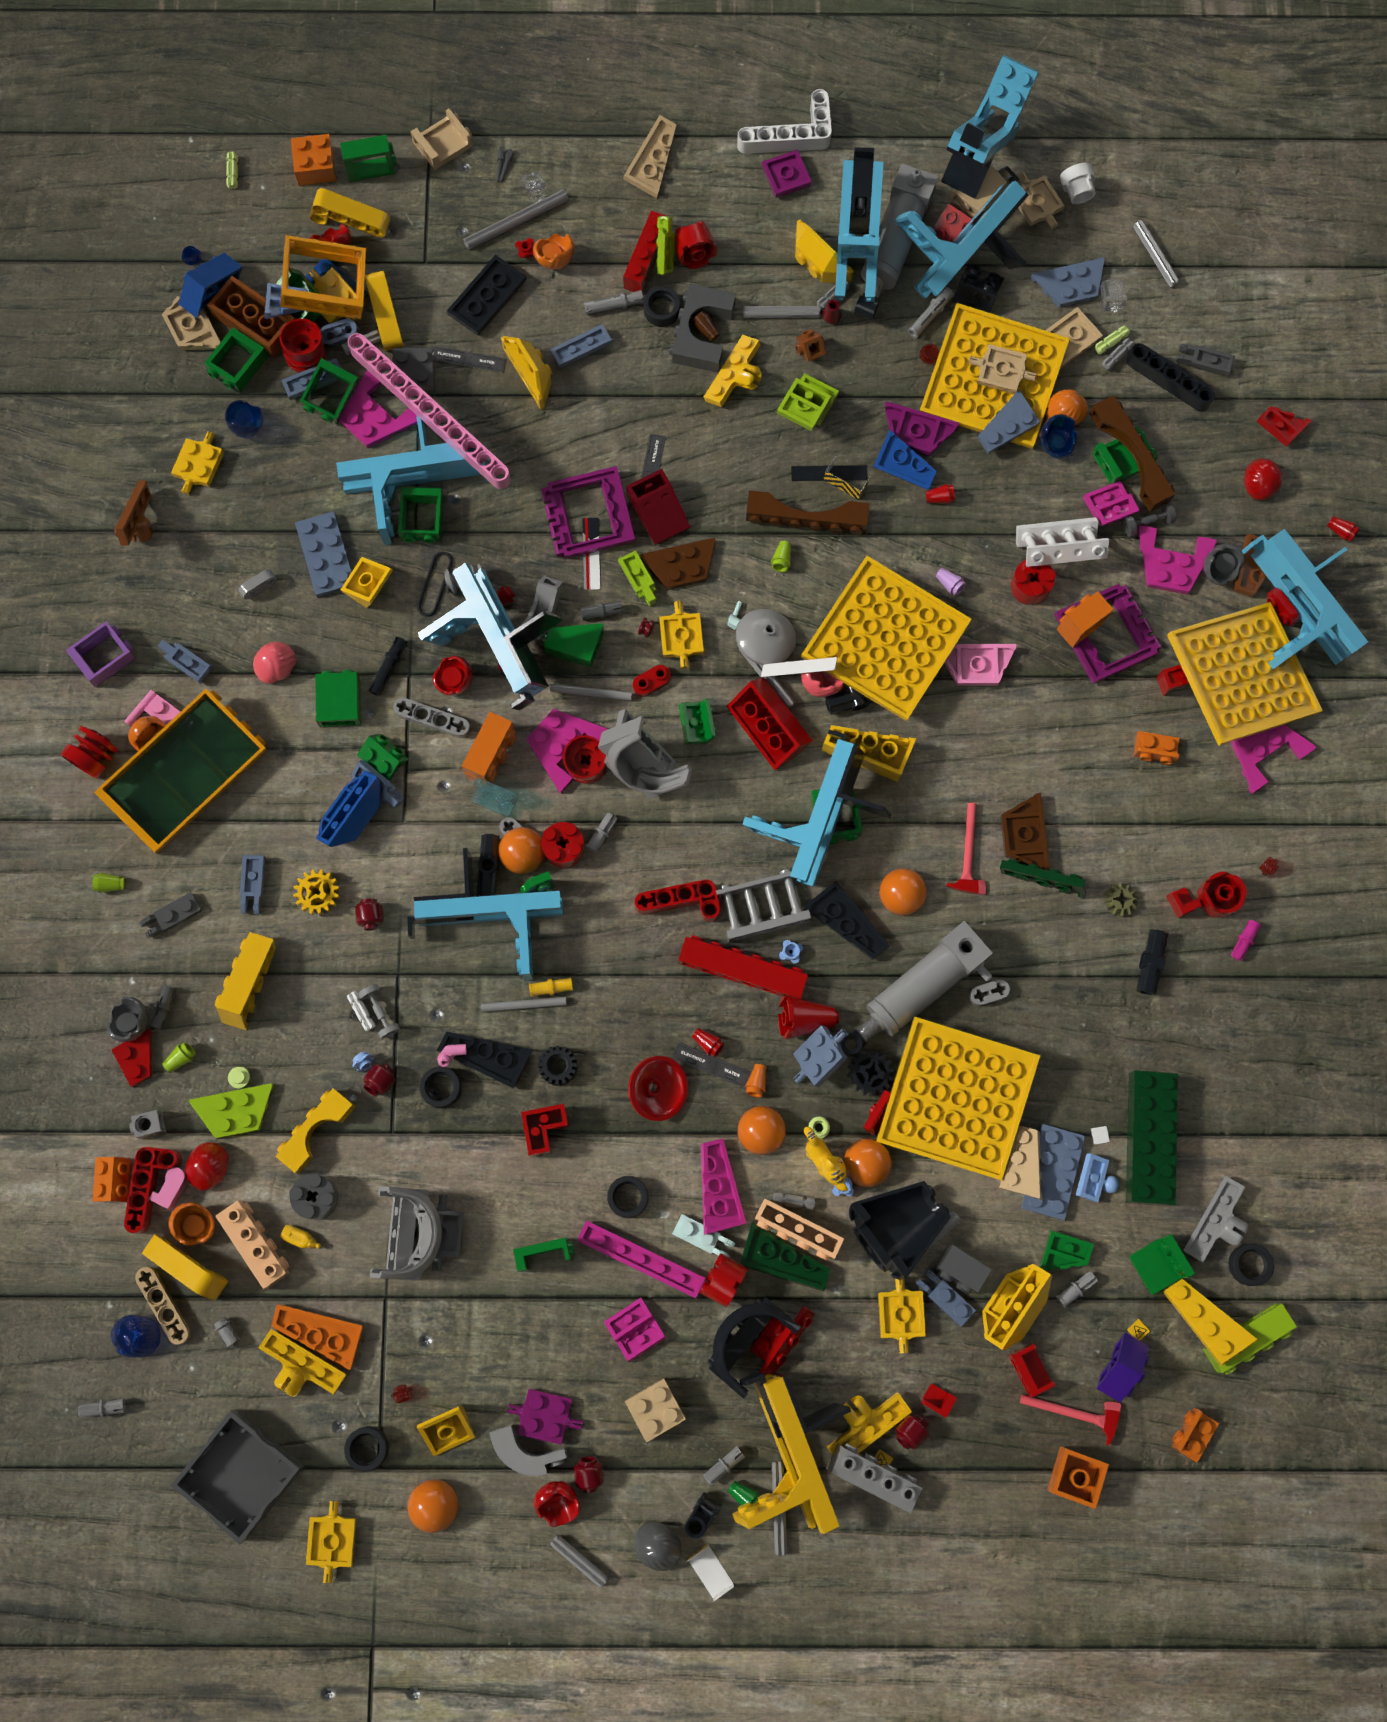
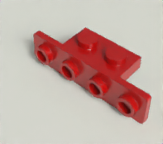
M805 1306L802 1307L794 1319L801 1326L798 1332L795 1333L775 1317L770 1319L750 1351L766 1361L759 1373H764V1376L771 1372L776 1373L779 1367L786 1362L788 1354L799 1343L800 1336L813 1321L815 1314Z

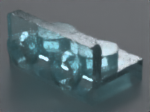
M477 777L474 782L476 791L471 799L472 803L510 817L517 802L516 793Z

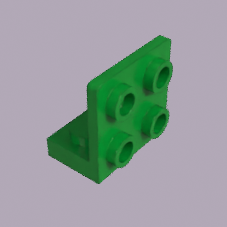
M1172 1234L1163 1235L1129 1255L1131 1263L1151 1295L1156 1294L1181 1278H1188L1195 1274Z

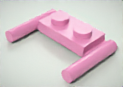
M150 690L124 722L131 727L145 711L150 716L158 717L167 725L180 711ZM187 718L178 728L189 738L198 725ZM177 737L165 753L172 758L184 742Z

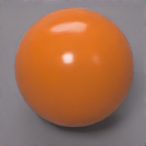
M525 827L515 828L507 832L501 839L498 849L499 858L505 868L516 874H528L538 869L545 858L541 846L542 837L536 831Z
M900 868L891 871L884 877L880 885L879 895L882 904L888 911L904 916L915 913L923 906L927 896V888L923 878L918 873L910 869Z
M753 1107L746 1111L739 1120L738 1138L743 1147L753 1154L767 1155L773 1153L782 1145L785 1139V1122L782 1116L770 1107Z
M861 1139L852 1143L846 1150L843 1158L847 1177L852 1183L863 1188H872L882 1184L888 1178L892 1168V1159L889 1151L882 1143L874 1139Z
M436 1479L424 1481L415 1487L410 1494L407 1504L408 1515L413 1525L427 1533H437L448 1528L455 1520L459 1508L458 1497L454 1489L446 1482Z

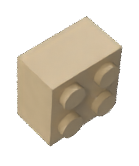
M665 1378L625 1400L646 1443L686 1420Z

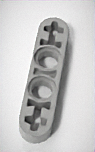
M399 698L394 702V712L402 719L457 738H465L470 733V725L462 717L407 698ZM406 704L408 709L413 710L412 716H410V711L403 710L400 712L398 707ZM420 710L428 712V716L423 720L417 718V713ZM443 716L447 718V723L444 726H438L436 724L438 717ZM451 720H453V724L456 726L463 724L465 730L458 732L456 727L451 726Z

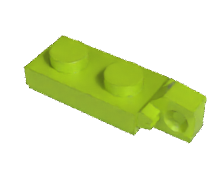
M659 216L657 222L659 230L656 267L657 274L662 275L674 271L675 232H672L673 217Z
M635 550L619 558L618 563L639 598L644 597L648 606L655 604L656 598L653 592L656 589L654 582L637 551Z

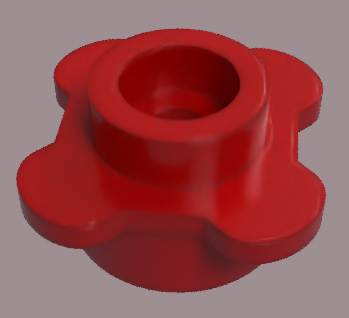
M532 238L515 243V247L519 250L518 256L520 258L528 259L534 255V240Z

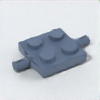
M821 1025L793 1053L801 1067V1071L793 1077L794 1081L800 1084L808 1077L814 1086L820 1087L847 1059L840 1044L848 1036L847 1031L841 1028L833 1036L826 1026Z

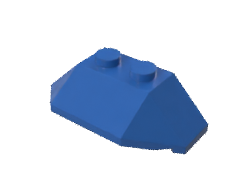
M363 771L360 776L345 785L321 819L319 834L316 839L329 847L355 841L380 807V779L367 771Z

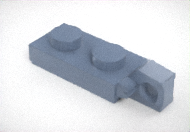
M162 640L158 645L160 650L166 653L164 658L170 664L199 684L204 681L213 669L211 665L179 643H174L171 646Z
M364 759L358 761L351 774V778L354 779L360 776L363 771L377 776L380 779V802L389 803L394 808L401 805L405 798L396 791L397 788Z

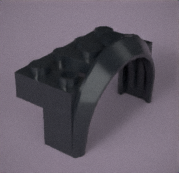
M766 1297L762 1300L758 1298L753 1304L735 1310L722 1322L715 1335L713 1354L708 1360L710 1363L708 1366L709 1370L743 1399L747 1396L749 1390L732 1377L729 1371L772 1317H775L793 1333L798 1332L801 1328ZM737 1326L739 1329L732 1335V1330Z

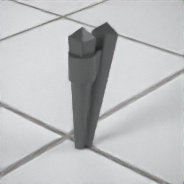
M503 146L499 147V152L497 153L496 181L501 183L513 155L512 149H508V152L504 153L505 148Z

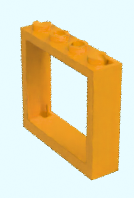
M286 235L280 307L361 319L364 301L366 248ZM290 254L357 264L356 299L288 289Z

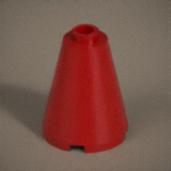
M783 996L780 1000L779 1007H783L782 1014H778V1026L780 1035L784 1036L783 1039L812 1034L821 1025L826 1026L828 1030L833 1029L839 1023V1013L834 1007L790 996Z

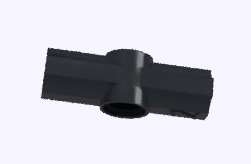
M851 687L846 689L845 692L825 697L826 707L830 715L850 709L852 711L861 710L874 703V701Z
M481 835L476 897L493 896L496 894V881L499 870V835ZM486 863L494 864L490 871L483 870V866Z
M1149 930L1145 951H1143L1139 963L1141 971L1136 991L1141 994L1156 995L1159 977L1163 972L1166 961L1164 953L1168 933L1165 931Z

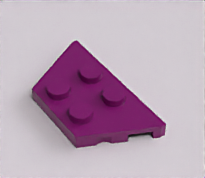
M888 401L885 403L884 408L888 429L915 452L930 456L958 429L959 422Z

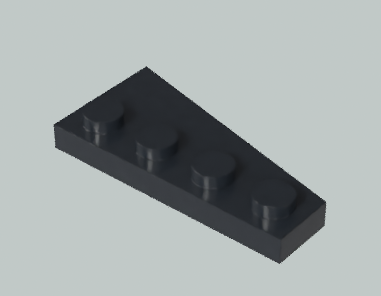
M837 881L803 906L805 910H809L810 914L872 960L890 947Z
M447 1031L436 1050L440 1053L447 1045L466 1044L467 1054L455 1055L453 1060L513 1089L533 1052V1049L516 1047Z

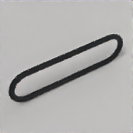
M438 552L434 555L417 604V610L423 616H431L437 610L446 583L445 576L433 611L430 613H423L420 609V604L435 560L439 555H446L449 558V564L447 569L450 571L452 565V557L449 555V553Z

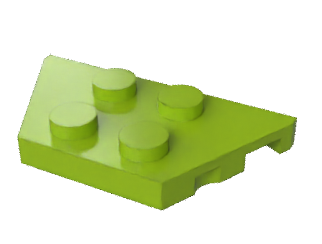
M270 1083L190 1099L189 1103L216 1139L259 1131L274 1085Z

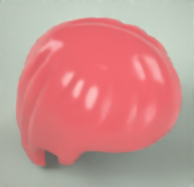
M270 642L264 645L256 653L253 660L255 674L260 681L266 684H272L287 678L292 668L296 665L295 652L289 645L283 642Z
M825 671L801 673V681L804 688L816 697L833 695L839 692L844 685L843 682Z

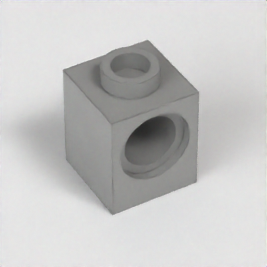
M154 1110L131 1116L132 1122L129 1126L131 1134L135 1138L145 1139L167 1133L162 1111ZM146 1120H150V1128L144 1131L143 1123Z

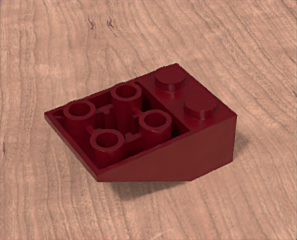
M663 469L626 486L627 497L654 545L690 528L674 489Z

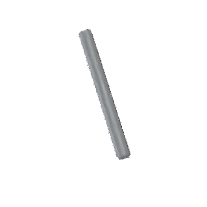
M561 190L464 238L466 248L472 249L568 201V194L565 190Z

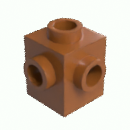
M806 330L800 336L795 337L797 341L795 345L797 354L808 362L826 355L825 341L821 334L814 330Z

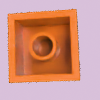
M329 134L291 138L294 174L299 186L337 181L334 149Z
M1098 591L1092 596L1087 594L1080 600V604L1077 607L1073 605L1065 611V615L1059 620L1060 625L1056 630L1073 648L1101 627L1114 609Z
M1060 1446L1047 1491L1096 1509L1109 1464Z

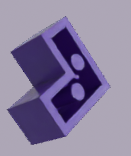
M1124 1333L1114 1346L1111 1361L1100 1374L1097 1390L1120 1403L1126 1396L1129 1397L1135 1388V1384L1137 1382L1141 1383L1145 1377L1146 1371H1144V1367L1149 1360V1356H1147L1149 1346Z

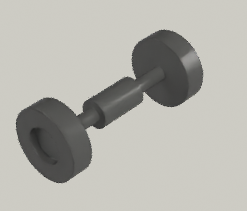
M1167 503L1162 506V514L1149 515L1141 518V521L1135 522L1132 516L1123 518L1125 533L1129 537L1137 534L1138 525L1142 524L1145 526L1157 522L1160 518H1164L1167 524L1176 521V512L1173 505Z

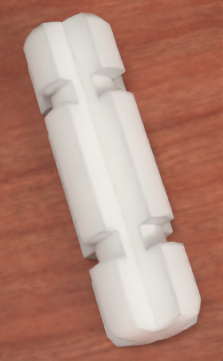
M351 992L347 995V999L353 1004L352 1008L359 1021H362L361 1024L364 1030L369 1031L373 1029L375 1023L370 1018V1014L363 1001H360L358 992Z

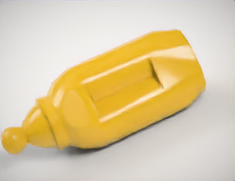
M285 1225L280 1237L292 1245L309 1249L314 1247L319 1249L321 1247L307 1231L293 1225Z

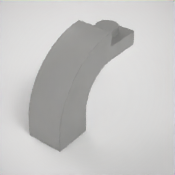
M543 576L540 579L530 613L521 625L544 610L555 613L563 584L562 581ZM544 632L543 634H541L540 636H538V637L535 638V639H537V640H538V639H541V640H542L543 637H544V635L546 634V632Z
M513 1425L489 1432L494 1450L502 1462L512 1470L524 1475L538 1476L547 1474L549 1472L547 1464L550 1463L551 1467L563 1464V1459L568 1457L566 1447L539 1455L525 1451L517 1441Z

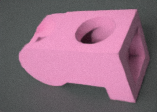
M177 1167L167 1171L166 1181L160 1192L153 1191L149 1200L170 1210L174 1209L188 1183L185 1170Z

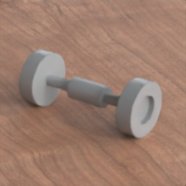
M373 984L361 990L358 995L361 1000L371 999L373 1003L372 1008L378 1020H381L385 1027L378 1034L381 1039H385L400 1031L397 1023L388 1025L385 1019V1012L380 1003H377L374 995L380 992L378 984Z

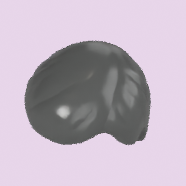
M1233 544L1216 546L1204 559L1203 569L1205 576L1215 585H1227V583L1238 577L1240 568L1244 563V554L1238 546Z
M134 997L121 998V1002L113 1006L111 1010V1020L107 1025L110 1037L119 1042H131L140 1037L149 1025V1014L145 1005Z
M650 1522L642 1525L637 1530L634 1538L635 1552L637 1558L645 1566L656 1571H667L678 1563L681 1557L682 1544L670 1528L661 1523Z

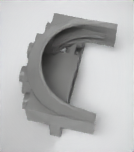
M626 709L619 711L615 727L602 732L598 745L601 752L606 755L605 764L611 769L613 774L630 789L633 788L641 791L648 799L688 786L692 768L686 764L674 769L675 760L642 727L643 724H646L643 716L634 718ZM654 766L656 770L649 769V767Z

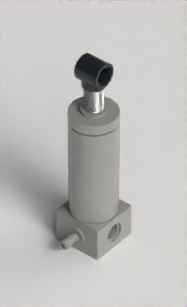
M901 163L892 185L889 204L879 226L880 241L875 301L867 302L865 293H863L858 298L854 315L873 321L879 305L878 297L881 290H890L895 287L913 241L901 230L894 220L898 215L911 210L917 212L922 217V220H925L934 198L938 180L937 175ZM867 258L861 270V277L865 282L867 272Z
M963 921L946 935L936 948L866 1005L871 1018L857 1030L854 1029L848 1033V1036L840 1042L842 1051L848 1057L857 1055L867 1044V1041L880 1030L893 1037L899 1030L910 1023L914 1016L917 1017L962 978L965 979L972 972L975 973L977 971L985 981H989L992 975L983 965L993 953L971 927ZM961 947L966 948L968 953L963 952ZM854 1040L857 1046L856 1049H847L845 1041Z

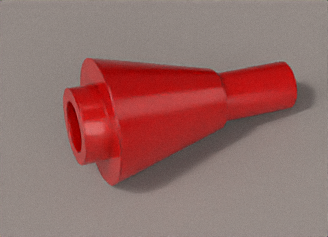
M502 585L496 593L502 605L505 606L515 602L513 599L515 594L510 587L505 588Z

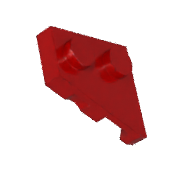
M1270 406L1256 422L1287 447L1312 420L1309 418L1302 420L1294 417V413L1285 412Z
M150 1029L143 1032L136 1040L124 1042L111 1049L130 1087H135L152 1077V1032Z

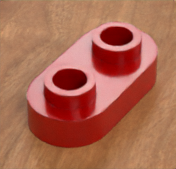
M1274 588L1267 593V603L1271 602L1283 624L1291 626L1299 621L1298 612L1282 590Z
M657 665L640 674L633 680L634 693L640 697H646L666 686L671 679L670 670L664 665ZM662 672L664 676L658 677L657 673ZM645 682L646 686L640 687L639 684Z

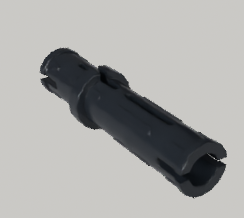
M395 637L391 648L385 653L384 662L368 690L370 693L381 696L394 667L401 660L400 656L408 643L406 640Z

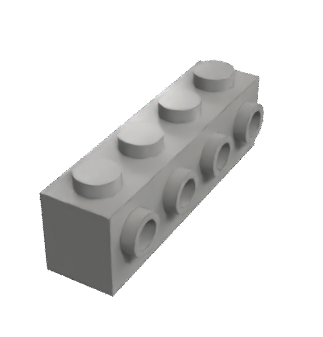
M846 1443L845 1447L840 1444L837 1445L826 1468L829 1472L909 1513L912 1512L922 1490V1487L917 1484L918 1479L905 1473L904 1477L897 1474L898 1469L887 1463L885 1466L878 1464V1459L866 1453L865 1457L858 1454L859 1449Z

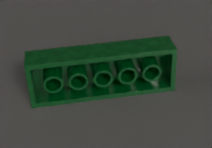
M1138 1070L1129 1073L1126 1203L1157 1206L1176 1205L1178 1073Z

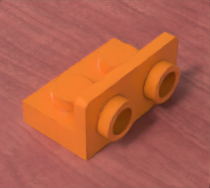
M1138 731L1136 733L1134 757H1139L1142 761L1157 760L1161 764L1171 765L1180 756L1178 754L1179 738Z
M1193 1408L1192 1411L1189 1410L1183 1419L1185 1424L1182 1429L1178 1430L1173 1436L1172 1441L1174 1443L1172 1448L1198 1463L1219 1423L1205 1415L1201 1410Z

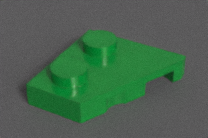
M549 871L529 878L520 887V892L514 894L551 891L555 887Z
M1050 1229L1039 1267L1047 1272L1054 1269L1061 1270L1074 1266H1086L1089 1263L1094 1244Z

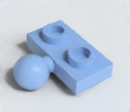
M1086 1154L1076 1196L1093 1202H1099L1102 1188L1107 1193H1114L1119 1189L1120 1184L1116 1177H1105L1109 1160L1094 1154Z

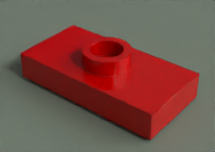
M884 1090L877 1104H873L869 1111L870 1116L863 1126L867 1133L873 1136L876 1135L881 1126L891 1095L890 1092Z

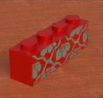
M650 211L623 275L624 289L632 292L641 290L643 294L658 257V217L666 215Z

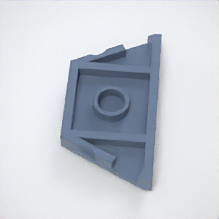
M1104 257L1033 273L1031 281L1033 283L1037 282L1043 288L1042 292L1050 297L1058 308L1096 300L1103 271Z

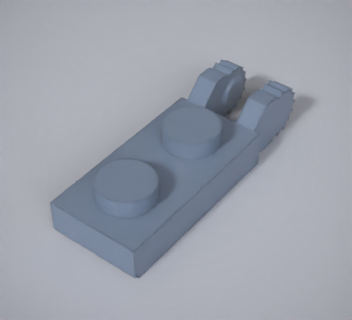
M243 855L240 884L241 914H247L248 898H254V914H260L266 859L264 855Z
M927 1269L925 1273L929 1279L937 1284L936 1287L931 1290L920 1279L916 1284L928 1294L927 1297L956 1324L962 1327L976 1310L944 1280H940L931 1270Z

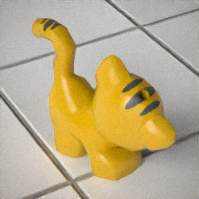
M805 1127L804 1134L809 1140L806 1143V1156L813 1161L819 1175L832 1185H835L838 1190L847 1191L848 1188L844 1183L847 1177L844 1161L840 1157L832 1155L825 1141L817 1137L811 1127Z

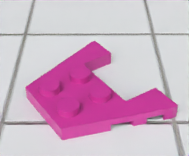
M368 370L339 418L340 423L367 448L391 438V435L399 431L404 432L408 430V427L412 425H418L416 414L409 408L397 419H394L369 396L382 383Z
M1139 525L1137 534L1140 538L1139 545L1144 560L1143 567L1147 587L1187 595L1204 566L1205 557L1214 548L1217 540L1199 536L1196 541L1194 555L1154 548L1157 528Z
M552 709L526 740L553 781L558 792L562 794L573 781V778L558 766L563 760L565 746L573 738L583 735L595 737L600 741L602 732L608 729Z
M1286 725L1231 742L1236 757L1241 763L1244 778L1246 777L1248 789L1251 794L1268 783L1267 779L1256 767V764L1278 748L1287 744L1299 760L1317 748Z

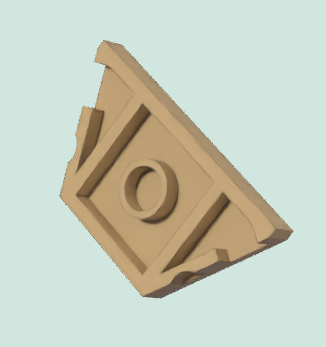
M177 296L172 305L163 312L162 316L179 349L214 350L220 344V340L204 309H201V315L196 318L179 305L180 297Z

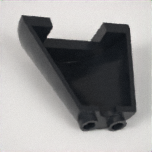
M925 1181L856 1201L849 1208L850 1220H854L856 1225L853 1228L854 1233L865 1252L882 1271L886 1272L889 1270L892 1273L891 1276L898 1280L906 1278L951 1218L947 1206L943 1203L939 1204L935 1200L936 1193L934 1189L927 1185Z

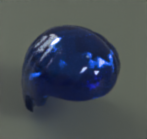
M244 400L233 401L227 407L225 422L228 429L237 437L251 438L262 429L264 417L259 407L252 406Z
M1063 414L1050 417L1040 430L1039 440L1042 450L1056 459L1068 457L1073 452L1076 444L1077 432L1074 428L1075 421Z
M140 1315L122 1317L115 1323L110 1334L111 1342L117 1353L131 1358L150 1356L155 1352L161 1340L158 1323L153 1319Z

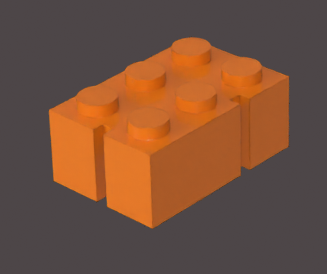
M488 713L461 766L466 778L486 787H489L491 782L494 783L498 776L497 770L500 764L503 765L508 756L506 750H508L509 746L512 747L517 739L512 721L495 713Z

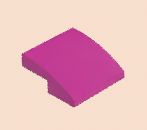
M1121 481L1083 496L1085 504L1101 526L1113 523L1140 511L1132 495L1127 494Z
M639 1298L604 1321L607 1329L629 1363L666 1339L642 1298Z

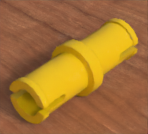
M571 977L558 980L550 978L545 982L529 983L530 997L544 994L552 996L558 992L573 991Z

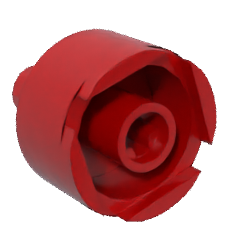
M699 221L686 227L680 226L676 229L674 248L682 266L686 265L688 269H697L709 263L708 260L712 256L713 259L715 258L717 247L705 222Z
M1024 560L1017 566L1011 579L1013 596L1019 602L1027 605L1043 602L1054 586L1055 571L1049 564L1027 567L1026 560Z
M567 822L555 823L544 830L541 846L546 860L562 869L575 866L585 852L584 840L580 830L574 824ZM562 842H565L566 848H561L560 845Z
M1223 871L1213 874L1204 881L1198 889L1197 895L1202 905V910L1208 916L1224 918L1230 916L1243 906L1247 890L1240 877Z
M720 1253L714 1263L716 1266L710 1269L705 1279L707 1281L704 1282L699 1293L727 1307L734 1297L739 1284L742 1282L747 1268Z

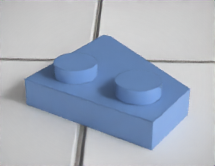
M267 284L264 318L269 319L304 311L280 307L281 285ZM288 286V289L308 292V289Z

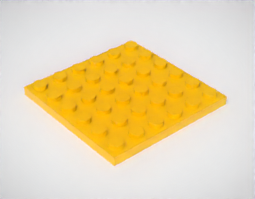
M956 303L920 411L959 422V426L981 433L1014 396V393L977 384L980 367L968 364L970 356L982 359L986 354L988 344L1027 354L1025 371L1036 373L1035 380L1033 382L1022 378L1017 391L1020 390L1039 419L1040 424L1010 442L1033 449L1070 338Z
M866 555L803 651L801 657L806 660L837 657L835 669L825 672L907 722L972 619Z
M1271 602L1180 628L1167 634L1218 746L1295 722L1323 711L1296 654L1275 669H1272L1268 664L1275 658L1273 654L1290 642Z
M914 1016L876 1141L1002 1181L1040 1055Z

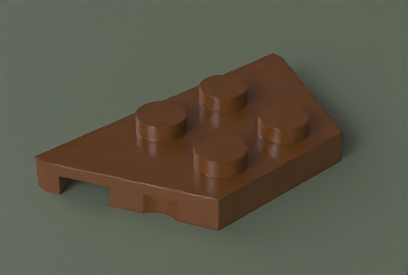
M714 537L639 554V557L650 569V572L661 581L666 590L675 589L707 580L716 540Z
M1037 793L1013 809L1001 814L1005 857L1017 860L1024 865L1035 864L1040 866L1041 869L1049 871L1050 865L1041 793Z

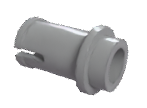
M224 1317L214 1324L216 1327L214 1330H218L228 1348L240 1339L229 1324L231 1322L230 1319L227 1320Z

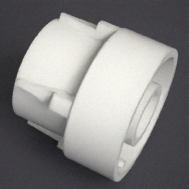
M1079 163L1061 173L1060 181L1063 190L1068 192L1072 204L1085 203L1096 195L1093 185L1095 175L1091 164Z

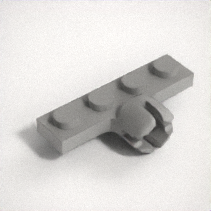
M1227 1176L1224 1177L1183 1250L1185 1254L1203 1263L1215 1240L1222 1239L1233 1246H1238L1242 1242L1249 1226L1246 1222L1235 1217L1232 1211L1245 1186Z

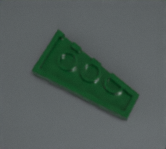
M1014 859L1001 861V874L1027 882L1030 879H1034V882L1040 886L1047 888L1054 885L1055 888L1059 889V892L1068 894V892L1073 891L1078 893V898L1085 899L1087 892L1086 882L1079 875L1070 874V876H1067L1055 869L1043 870L1035 864L1026 866Z
M753 1222L751 1223L740 1262L741 1265L822 1292L825 1291L830 1273L828 1267L808 1255H804L793 1246L784 1243L773 1234L759 1228Z

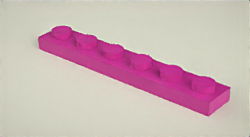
M587 1220L577 1241L694 1298L697 1297L705 1280L704 1277Z

